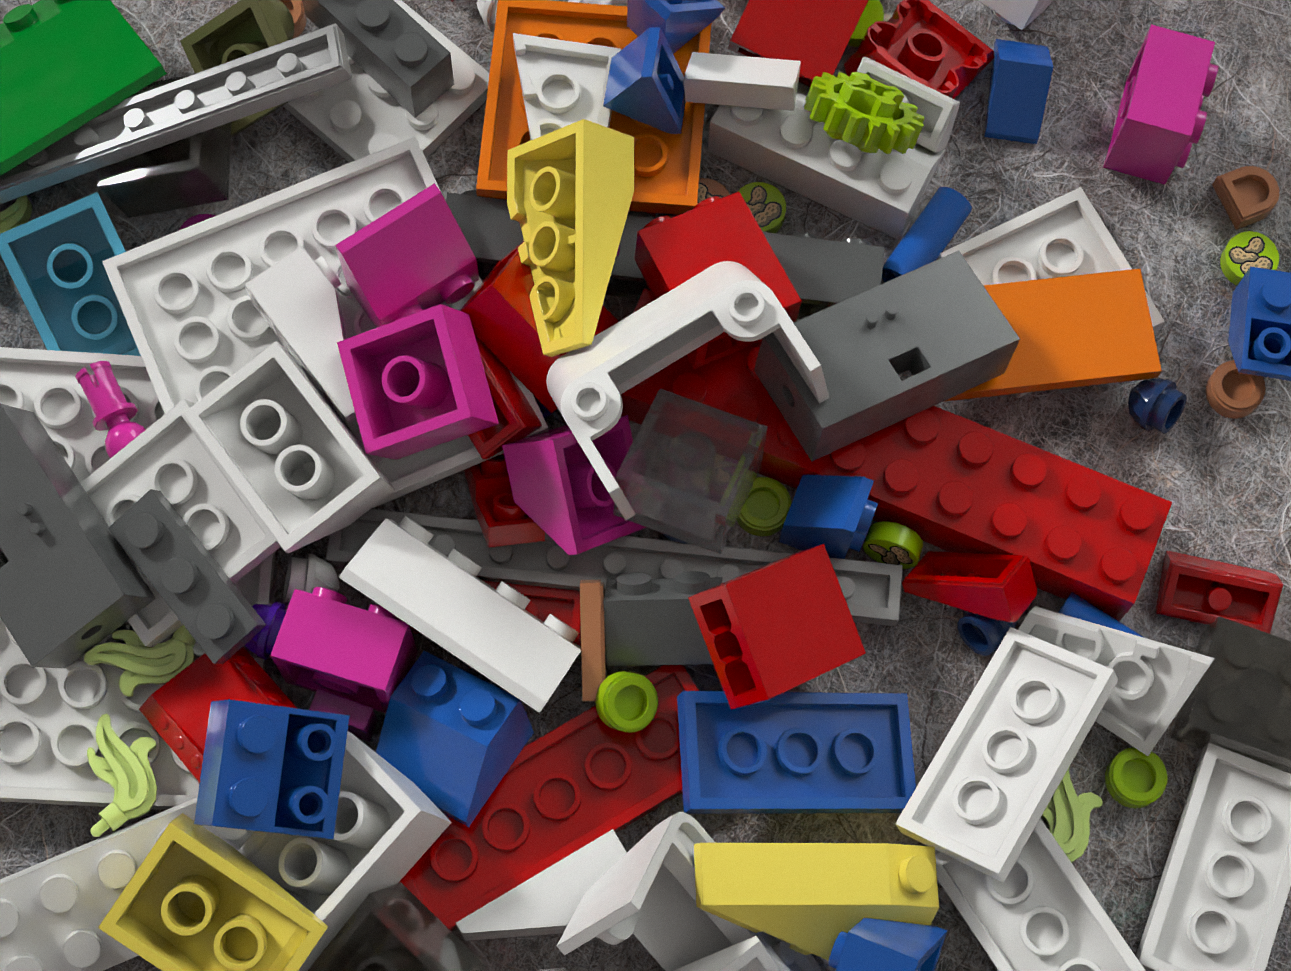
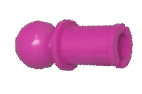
M98 361L90 364L94 372L93 375H89L84 367L75 377L96 416L92 422L95 429L98 431L109 430L105 439V446L108 456L112 458L146 429L136 422H130L136 415L137 408L134 403H127L112 372L110 362Z

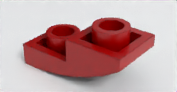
M504 453L464 470L474 510L489 548L545 541V531L514 502Z

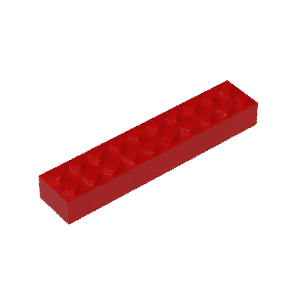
M644 288L634 312L656 300L652 291ZM761 342L693 369L685 355L620 394L623 402L621 416L628 415L630 421L703 451L710 449L727 451L735 457L738 465L793 488H798L802 475L861 476L874 480L867 498L878 503L873 521L894 522L904 525L915 531L922 541L949 552L1028 556L1038 589L1065 600L1071 592H1074L1118 621L1135 604L1172 502L937 406H932L811 462L754 372Z

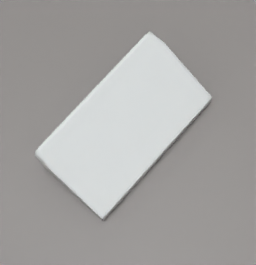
M692 52L684 77L685 102L794 111L801 61Z
M863 57L857 72L868 74L872 79L887 86H895L904 95L902 102L916 105L918 107L916 113L924 116L925 119L922 123L924 126L916 143L934 152L945 150L960 102L874 60Z

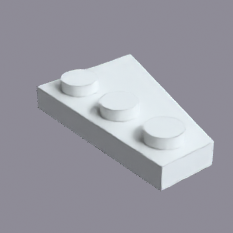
M513 33L514 49L530 140L582 119L609 128L612 110L603 107L611 58L620 52L621 48Z
M1037 606L1028 613L1018 629L1113 669L1118 681L1095 721L1147 756H1149L1215 659Z

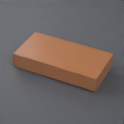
M601 579L580 580L582 701H596L598 688L606 679L604 582H601Z

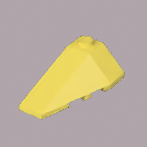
M585 119L511 148L507 153V206L511 220L520 223L524 242L518 247L521 263L529 265L531 268L534 286L529 298L543 355L550 357L592 345L634 193V137Z
M890 843L694 844L696 907L754 933H767L789 943L790 949L804 955L814 954L829 961L833 945L841 931L848 933L863 918L931 925L939 909L935 847Z

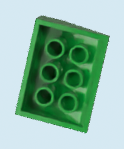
M40 0L33 5H20L4 16L3 23L0 24V176L167 74L161 63L111 0Z

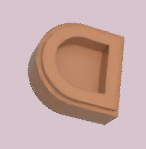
M1256 166L1241 167L1217 176L1212 184L1236 230L1266 218L1279 199V186L1275 178L1268 171Z

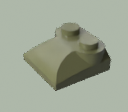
M240 0L180 40L196 74L293 39L294 21L289 9L279 0ZM288 102L221 125L220 128L225 139L234 137Z

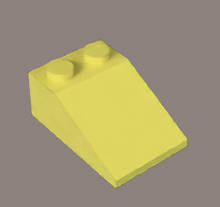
M181 813L168 824L98 928L161 971H298L328 928V925L233 846L203 826L194 824L193 819Z

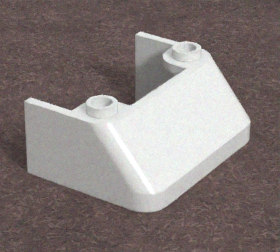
M724 261L710 266L594 336L592 345L564 354L552 364L548 371L546 383L550 396L625 520L636 514L592 441L611 430L619 421L623 409L620 394L723 332H726L736 340L744 342L762 339L773 332L819 404L830 398L821 364L773 291L742 264Z
M677 812L657 824L584 893L557 944L558 949L566 955L595 937L608 944L617 945L628 939L633 933L665 971H673L757 936L781 971H821L811 954H801L790 949V944L764 932L754 933L696 907L694 844L716 842L695 818L685 812Z

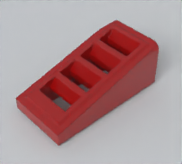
M928 551L902 581L903 589L906 593L1005 622H1017L1037 595V586L1029 557L1024 555Z

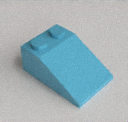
M98 191L0 233V255L47 350L141 356L102 261L122 254L126 250Z

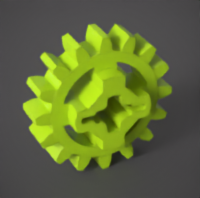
M824 72L822 77L815 76L804 104V109L811 112L809 118L813 121L825 123L823 130L830 137L850 143L861 152L877 153L878 149L886 154H891L892 149L904 154L908 148L914 149L925 119L924 116L916 113L918 109L916 105L902 102L904 95L895 86H887L872 79L868 74L852 72L850 77L841 72L838 73L837 77L827 72Z

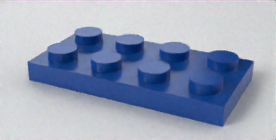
M683 691L677 696L683 808L687 814L902 813L916 789L907 693L784 692L771 699L732 710L724 691Z

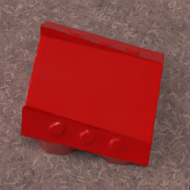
M903 0L897 5L892 17L887 22L876 21L867 29L858 50L844 63L846 75L850 77L852 72H857L862 58L867 57L955 99L994 59V50L929 0Z
M244 647L224 664H214L207 654L204 653L152 693L139 708L155 731L184 763L198 784L200 783L211 701L230 699L297 708Z

